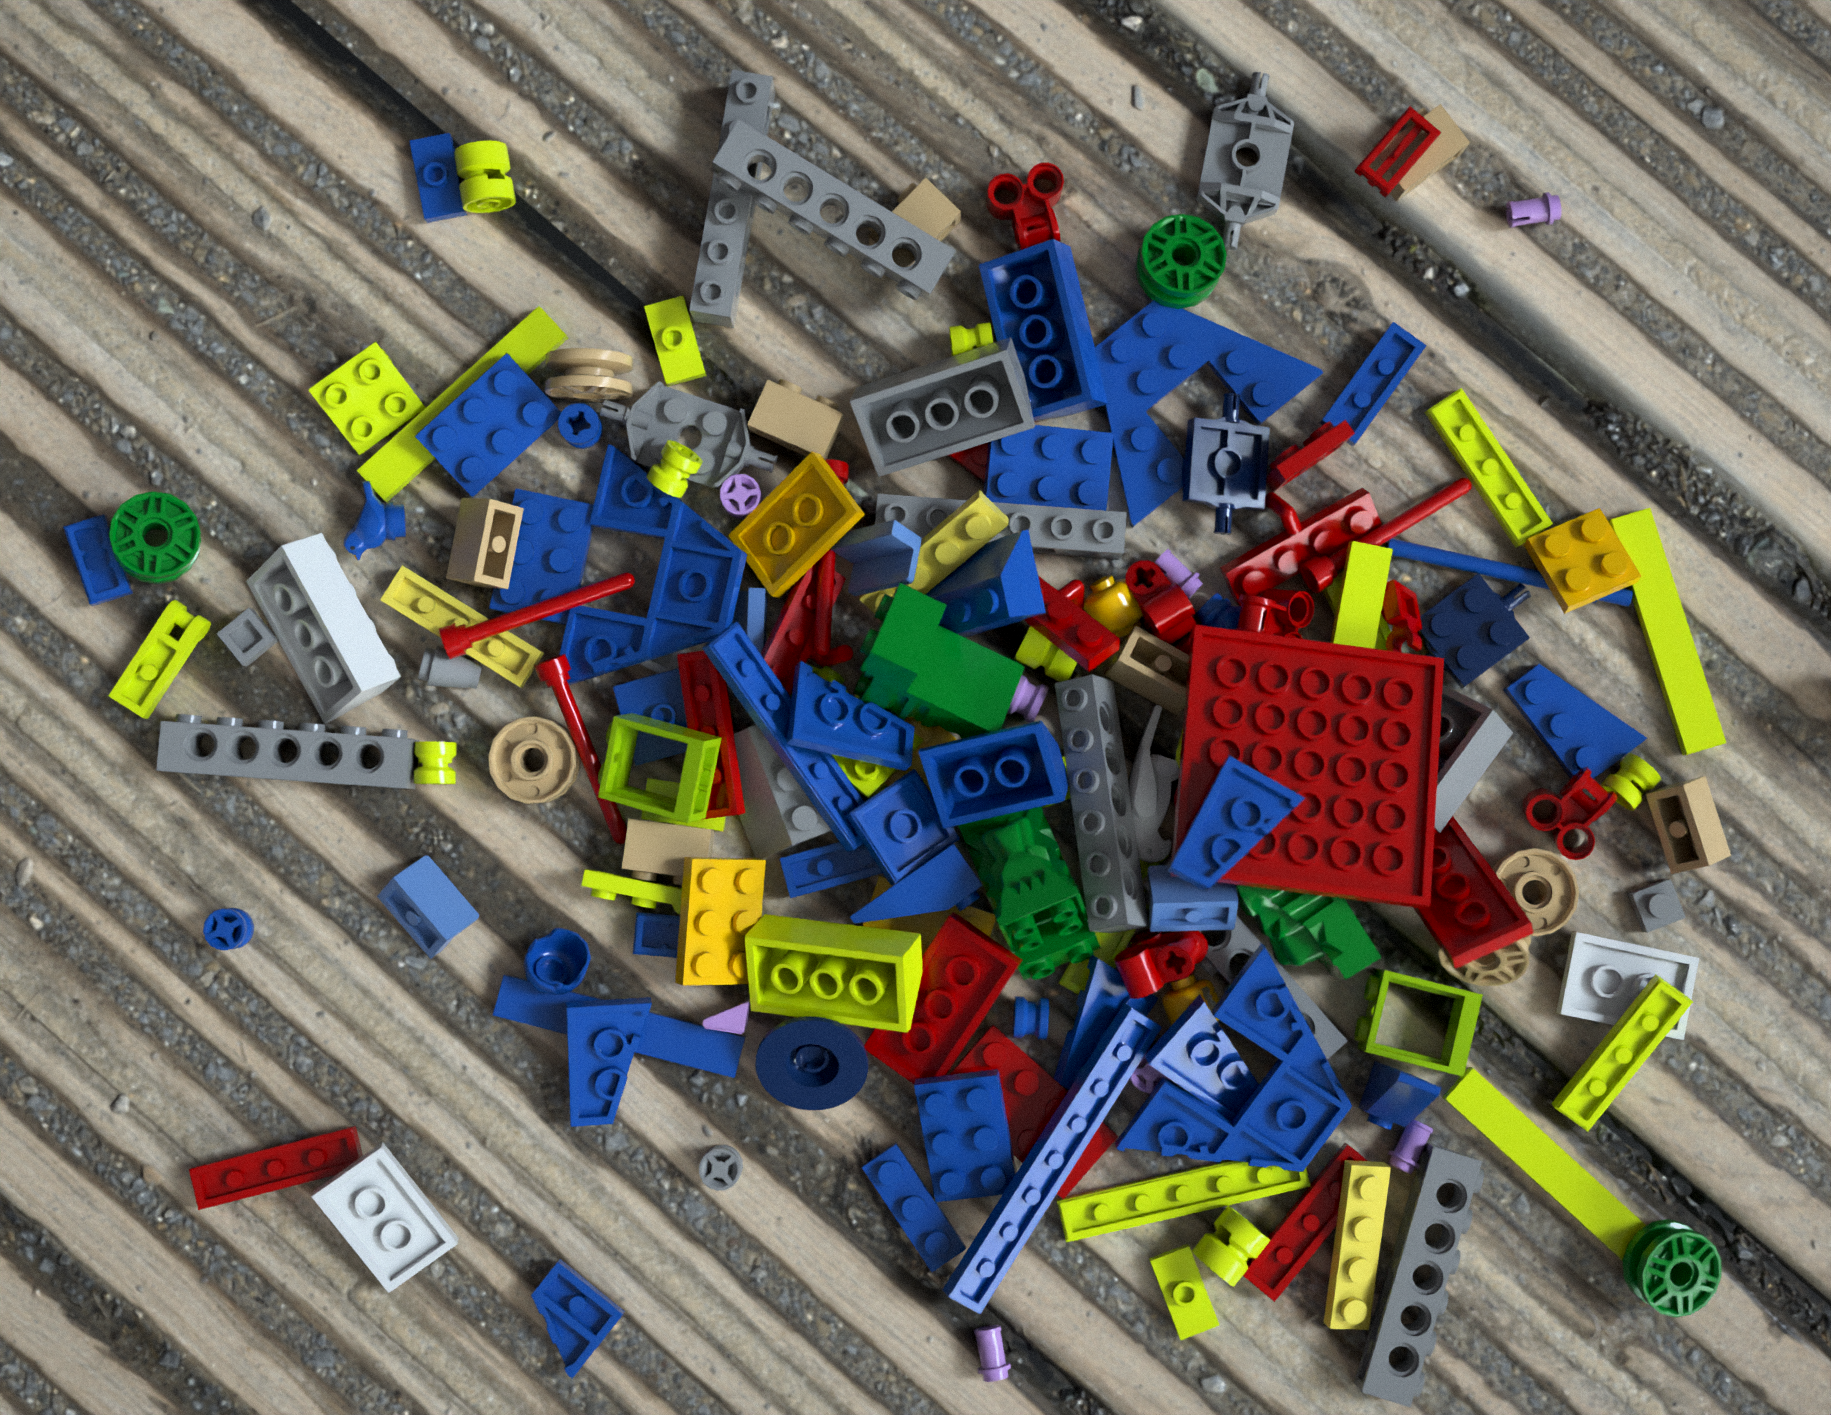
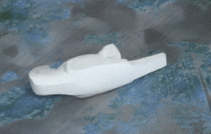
M1159 705L1152 708L1128 779L1139 860L1148 863L1159 862L1165 859L1170 852L1171 841L1169 839L1164 841L1158 833V828L1162 824L1170 805L1172 781L1179 779V767L1176 760L1154 754L1150 757V746L1162 711V707Z

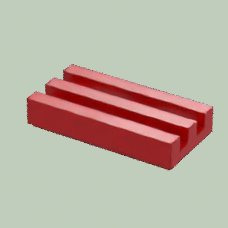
M1409 106L1354 172L1361 177L1363 175L1368 179L1367 183L1372 187L1376 186L1380 189L1379 193L1386 198L1438 138L1441 131ZM1409 120L1416 125L1376 171L1369 167ZM1422 130L1427 133L1428 136L1388 182L1382 178Z

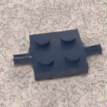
M1234 393L1223 394L1222 418L1211 420L1194 417L1189 419L1187 424L1182 501L1205 504L1212 509H1216L1213 533L1220 535L1231 534L1232 510L1246 509L1259 511L1265 509L1270 428L1250 425L1238 419L1241 395H1234Z
M1479 573L1420 616L1422 629L1417 631V633L1424 641L1427 651L1424 656L1444 658V670L1463 689L1530 639L1515 619L1514 612L1512 611L1531 597L1529 590L1514 599L1516 595L1526 588L1522 583H1519L1518 586L1501 597L1489 587Z

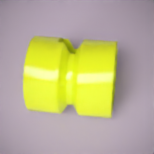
M492 140L476 141L461 145L455 149L454 156L457 174L464 179L459 185L464 211L470 213H492L514 206L516 199L513 180L505 175L511 169L508 148L505 143Z
M1030 626L1014 660L1032 669L1043 666L1045 675L1058 682L1069 680L1077 665L1076 661L1032 626Z
M1228 1205L1214 1222L1216 1229L1214 1234L1205 1233L1191 1252L1213 1272L1234 1287L1248 1270L1247 1259H1256L1271 1240Z

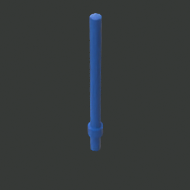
M1390 539L1386 545V548L1393 549V556L1549 589L1539 570L1397 539ZM1622 589L1598 600L1629 607L1633 592Z

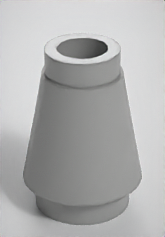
M439 646L436 649L426 647L418 679L428 681L427 686L470 687L477 689L482 665L476 664L462 656L450 660L444 648Z

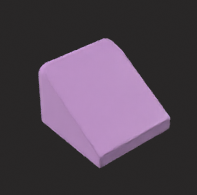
M750 1000L706 1017L703 1020L702 1026L705 1029L737 1034L744 1033L748 1025Z

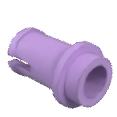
M1549 192L1543 193L1541 198L1515 202L1509 201L1506 204L1507 209H1510L1506 210L1507 222L1510 228L1539 222L1552 225L1554 220L1561 218L1560 198L1558 195L1551 196Z
M1169 549L1155 561V564L1160 567L1170 583H1177L1188 599L1203 585L1198 579L1200 574L1198 572L1193 574Z
M1417 1120L1409 1123L1401 1135L1395 1150H1389L1388 1154L1391 1158L1388 1164L1410 1175L1414 1168L1419 1169L1420 1165L1417 1162L1433 1129Z
M990 1325L975 1329L974 1334L977 1339L981 1367L977 1370L979 1374H983L984 1382L1008 1378L1007 1370L1011 1368V1364L1006 1362L1001 1325Z

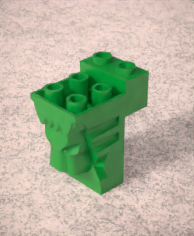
M902 583L899 584L892 597L884 594L874 615L875 618L881 620L876 631L871 628L869 629L859 652L866 654L860 667V670L863 672L854 688L853 694L858 695V699L866 704L873 702L887 711L895 712L902 720H905L907 717H913L917 722L920 721L923 726H940L948 732L959 734L961 739L1001 730L1025 666L939 626L946 604Z
M1042 807L958 825L1010 951L1023 960L1018 967L1023 980L1029 978L1038 980L1047 977L1055 971V967L1069 961L1071 963L1083 962L1094 954L1093 951L1100 949L1095 932L1089 931L1087 912L1073 878H1071L1067 864L1062 857Z
M1236 885L1239 906L1246 915L1254 916L1260 932L1268 938L1274 957L1281 965L1302 966L1308 962L1319 960L1320 963L1324 964L1331 976L1347 980L1382 958L1344 898Z

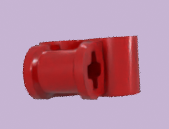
M1045 162L1035 165L1029 171L1026 184H1022L1019 178L1009 173L999 174L989 183L986 198L987 209L996 219H1011L1019 251L1052 239L1061 242L1057 219L1052 207L1060 200L1064 185L1063 174L1055 164ZM1040 179H1047L1054 184L1055 189L1050 193L1044 194L1037 191L1033 184ZM1000 190H1009L1015 195L1016 200L1004 205L999 203L994 195Z
M1140 560L1133 563L1126 572L1125 581L1130 592L1139 603L1143 614L1142 622L1148 633L1171 645L1192 631V628L1196 625L1192 617L1195 614V610L1181 587L1175 582L1171 584L1158 565L1148 560ZM1144 581L1145 584H1152V586L1150 588H1146L1143 584L1139 586L1138 584Z
M1268 589L1261 597L1240 594L1238 601L1242 604L1237 628L1232 630L1303 639L1298 633V629L1307 626L1314 615L1313 599L1305 591Z
M1588 767L1578 771L1557 795L1545 788L1532 790L1524 798L1522 806L1524 814L1532 827L1541 831L1554 829L1553 839L1558 850L1563 856L1572 860L1584 859L1591 854L1595 846V837L1589 825L1606 813L1618 798L1615 792H1607L1591 777L1592 771ZM1586 789L1595 798V800H1592L1582 790ZM1540 800H1550L1554 803V812L1548 818H1536L1532 815L1535 803ZM1571 829H1580L1585 833L1584 841L1578 847L1571 848L1563 844V836Z
M1149 928L1131 938L1130 943L1132 946L1118 953L1113 960L1130 998L1139 999L1160 990L1167 982L1187 978L1194 970L1195 964L1201 962L1207 955L1208 943L1204 935L1199 931H1171L1166 933L1150 932Z

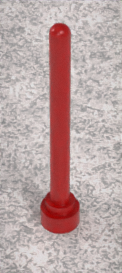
M825 460L843 485L848 482L849 465L840 460ZM831 548L819 559L814 651L820 656L828 654L831 645L836 553Z
M1467 478L1456 480L1356 542L1381 546L1468 493L1472 487L1471 481ZM1348 546L1329 558L1326 556L1321 558L1315 556L1300 565L1301 576L1313 592L1319 593L1333 584V579L1337 577V572L1345 566Z
M626 572L466 627L465 624L457 626L456 623H452L439 628L441 640L451 660L465 655L466 650L472 648V643L630 589L635 583V578L631 573Z
M566 654L534 665L539 680L545 681L547 688L552 687L612 838L617 844H624L627 828L617 803L598 797L600 790L598 773L601 764L567 680L571 679L568 673L571 667Z

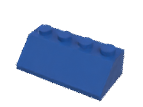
M1052 239L979 264L996 340L1000 341L1009 337L1012 339L1025 376L1034 421L1070 416L1108 404L1071 246Z

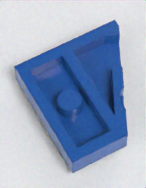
M559 1259L531 1295L539 1313L543 1315L547 1323L546 1329L553 1344L556 1343L566 1365L564 1369L572 1379L625 1312L561 1259Z

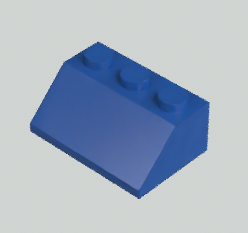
M1022 530L986 543L925 594L946 604L939 626L966 638L1046 613L1029 530Z
M1042 720L925 747L918 751L943 829L1065 801L1069 787L1068 775L1059 745Z

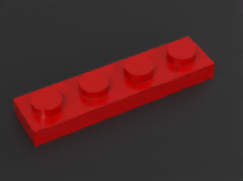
M703 650L677 654L687 727L722 737L706 818L704 819L744 814L745 806L726 681Z
M355 1125L190 1168L189 1173L198 1210L337 1175L361 1158L363 1153Z
M1347 1143L1342 1145L1312 1182L1311 1187L1307 1188L1268 1236L1271 1241L1256 1259L1251 1258L1247 1262L1248 1270L1243 1276L1274 1302L1336 1227L1345 1160L1368 1161Z

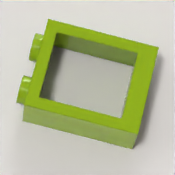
M635 713L614 716L606 732L608 748L605 762L600 767L598 773V783L600 784L598 797L685 823L706 818L722 737ZM638 731L688 744L677 799L628 786Z
M1376 968L1375 976L1370 975L1368 977L1364 990V999L1369 1000L1365 1016H1359L1355 1027L1354 1039L1359 1041L1357 1049L1464 1077L1483 995ZM1389 982L1454 998L1440 1059L1375 1042Z

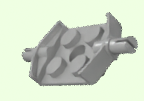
M1261 72L1252 73L1250 92L1246 98L1214 107L1211 115L1212 121L1199 190L1196 195V200L1225 224L1222 239L1225 249H1227L1230 234L1232 235L1229 250L1232 251L1238 248L1240 229L1244 224L1273 216L1278 211L1294 127L1293 120L1267 101L1268 97H1265L1270 77L1268 74L1263 73L1258 88ZM1245 147L1254 150L1257 154L1258 162L1251 167L1241 165L1236 158L1237 150Z
M660 381L652 386L632 406L629 405L627 407L605 399L603 402L605 408H601L600 416L622 422L624 427L627 428L631 458L635 463L650 468L653 464L661 463V450L667 440L679 443V436L682 431L688 428H695L702 434L700 444L691 450L702 459L703 463L696 474H691L689 478H686L689 481L720 490L727 478L738 474L744 467L749 468V465L772 473L774 464L776 465V455L756 450L755 447L751 446L744 409L740 408L739 411L664 386Z

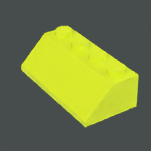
M764 914L744 936L751 1011L791 1017H822L841 1024L906 1033L910 1030L923 972L921 933Z

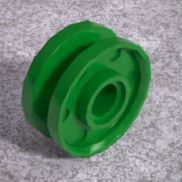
M1186 214L1164 217L1151 226L1138 250L1135 263L1138 284L1148 297L1162 306L1182 309L1198 305L1210 296L1224 272L1227 253L1223 239L1212 225L1199 217ZM1173 258H1182L1188 265H1179Z
M152 491L135 495L120 505L111 520L109 538L115 560L127 574L141 582L161 584L177 580L190 571L199 557L201 532L197 517L185 502L171 494ZM154 529L162 530L167 534L168 539L161 546H150L144 541L146 533Z
M1671 1219L1653 1221L1638 1230L1628 1243L1623 1257V1277L1629 1290L1660 1314L1675 1318L1692 1315L1706 1306L1716 1293L1722 1276L1721 1258L1715 1245L1699 1232L1693 1231L1686 1224Z

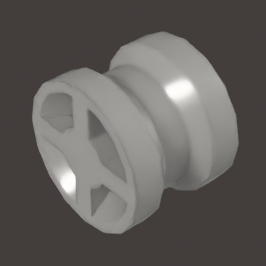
M725 1144L716 1145L710 1148L701 1159L699 1176L702 1182L710 1189L716 1191L727 1190L741 1176L743 1160L735 1148Z

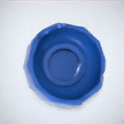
M554 928L545 937L534 939L527 949L523 962L526 979L541 993L563 995L574 990L584 980L591 960L588 943L577 932L564 928Z

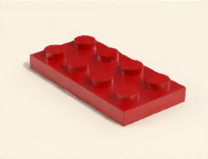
M1452 816L1440 833L1434 830L1430 906L1426 909H1413L1453 967L1457 969L1534 934L1530 919L1456 819Z
M952 912L922 956L923 972L910 1030L906 1033L875 1028L864 1045L866 1051L912 1084L915 1083L916 1079L946 1075L1023 960L961 916Z
M992 1024L948 1075L993 1069L999 1070L1013 1154L1023 1163L1068 1090L1054 1080L1049 1073ZM1104 1122L1101 1123L1057 1194L1063 1200L1118 1138V1135Z

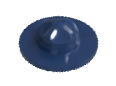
M798 1017L780 1023L764 1036L757 1049L755 1067L758 1079L764 1089L778 1101L802 1110H825L844 1104L860 1091L868 1074V1055L860 1038L845 1025L822 1017Z

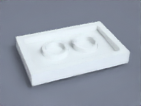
M1572 931L1556 1013L1615 1025L1655 974L1692 999L1699 958ZM1690 1006L1666 1037L1684 1040Z
M383 1142L313 1191L312 1198L388 1293L458 1244L459 1238Z

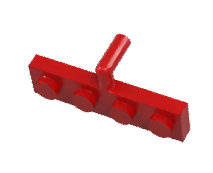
M1363 487L1301 522L1295 509L1275 492H1270L1265 496V506L1281 519L1285 531L1220 567V570L1234 601L1241 606L1242 604L1238 601L1240 594L1259 596L1266 590L1272 589L1300 573V565L1315 556L1319 558L1322 556L1329 557L1347 547L1349 542L1357 541L1382 526L1370 493Z
M819 560L794 584L760 653L789 695H791L793 688L794 668L800 661L806 663L808 658H810L822 667H831L849 661L853 656L852 648L846 644L830 649L829 653L824 656H820L814 651ZM836 571L834 574L833 606L846 581V578Z
M1038 576L1046 613L1024 619L1026 623L1088 672L1119 650L1120 638L1084 611V584L1082 581L1072 580L1057 590Z

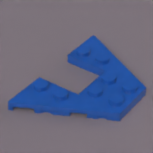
M1154 300L1099 343L1095 350L1108 400L1105 408L1110 427L1109 432L1114 433L1113 450L1117 459L1120 473L1119 478L1124 491L1130 526L1132 528L1183 488L1185 459L1146 413L1153 406L1207 364L1230 393L1241 395L1239 404L1259 426L1324 373L1322 369L1187 310L1162 306Z
M609 444L605 454L590 524L598 528L665 540L647 618L586 606H578L569 610L559 654H566L571 670L568 671L571 678L567 680L569 685L710 642L732 624L747 554L679 498L666 494L655 487L647 479L648 473L616 447Z
M1261 943L1212 1009L1214 1017L1279 1059L1232 1121L1165 1077H1162L1115 1141L1116 1149L1119 1151H1125V1148L1160 1152L1161 1156L1170 1157L1180 1154L1187 1155L1190 1159L1221 1162L1222 1159L1248 1162L1249 1166L1264 1168L1275 1165L1283 1170L1303 1172L1351 1109L1352 1104L1265 945Z

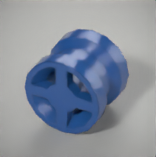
M574 403L568 405L562 410L558 418L560 434L571 446L577 449L593 447L599 442L603 434L601 419L586 404Z
M225 908L216 910L207 917L203 932L206 941L215 949H237L245 946L251 940L254 933V924L249 914L242 909ZM236 928V932L234 934L235 937H233L232 934L234 932V929Z
M1015 996L1013 1038H1023L1027 1034L1035 1035L1037 1039L1047 1040L1049 998H1039L1034 1002L1027 1001L1024 997Z

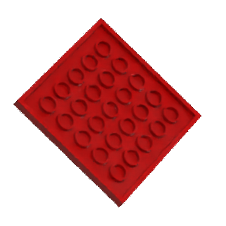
M1194 625L1191 631L1172 859L1224 760L1231 756L1303 796L1305 799L1217 882L1421 909L1428 908L1431 901L1444 658ZM1170 873V876L1178 877L1177 875Z

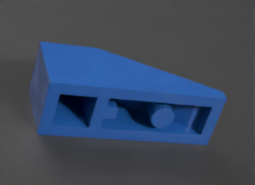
M952 844L855 912L850 918L856 924L949 910L954 905L961 911L980 898L976 890L983 885L956 846Z
M1375 1061L1358 1108L1369 1113L1367 1121L1391 1130L1393 1123L1406 1127L1439 1096L1441 1087Z

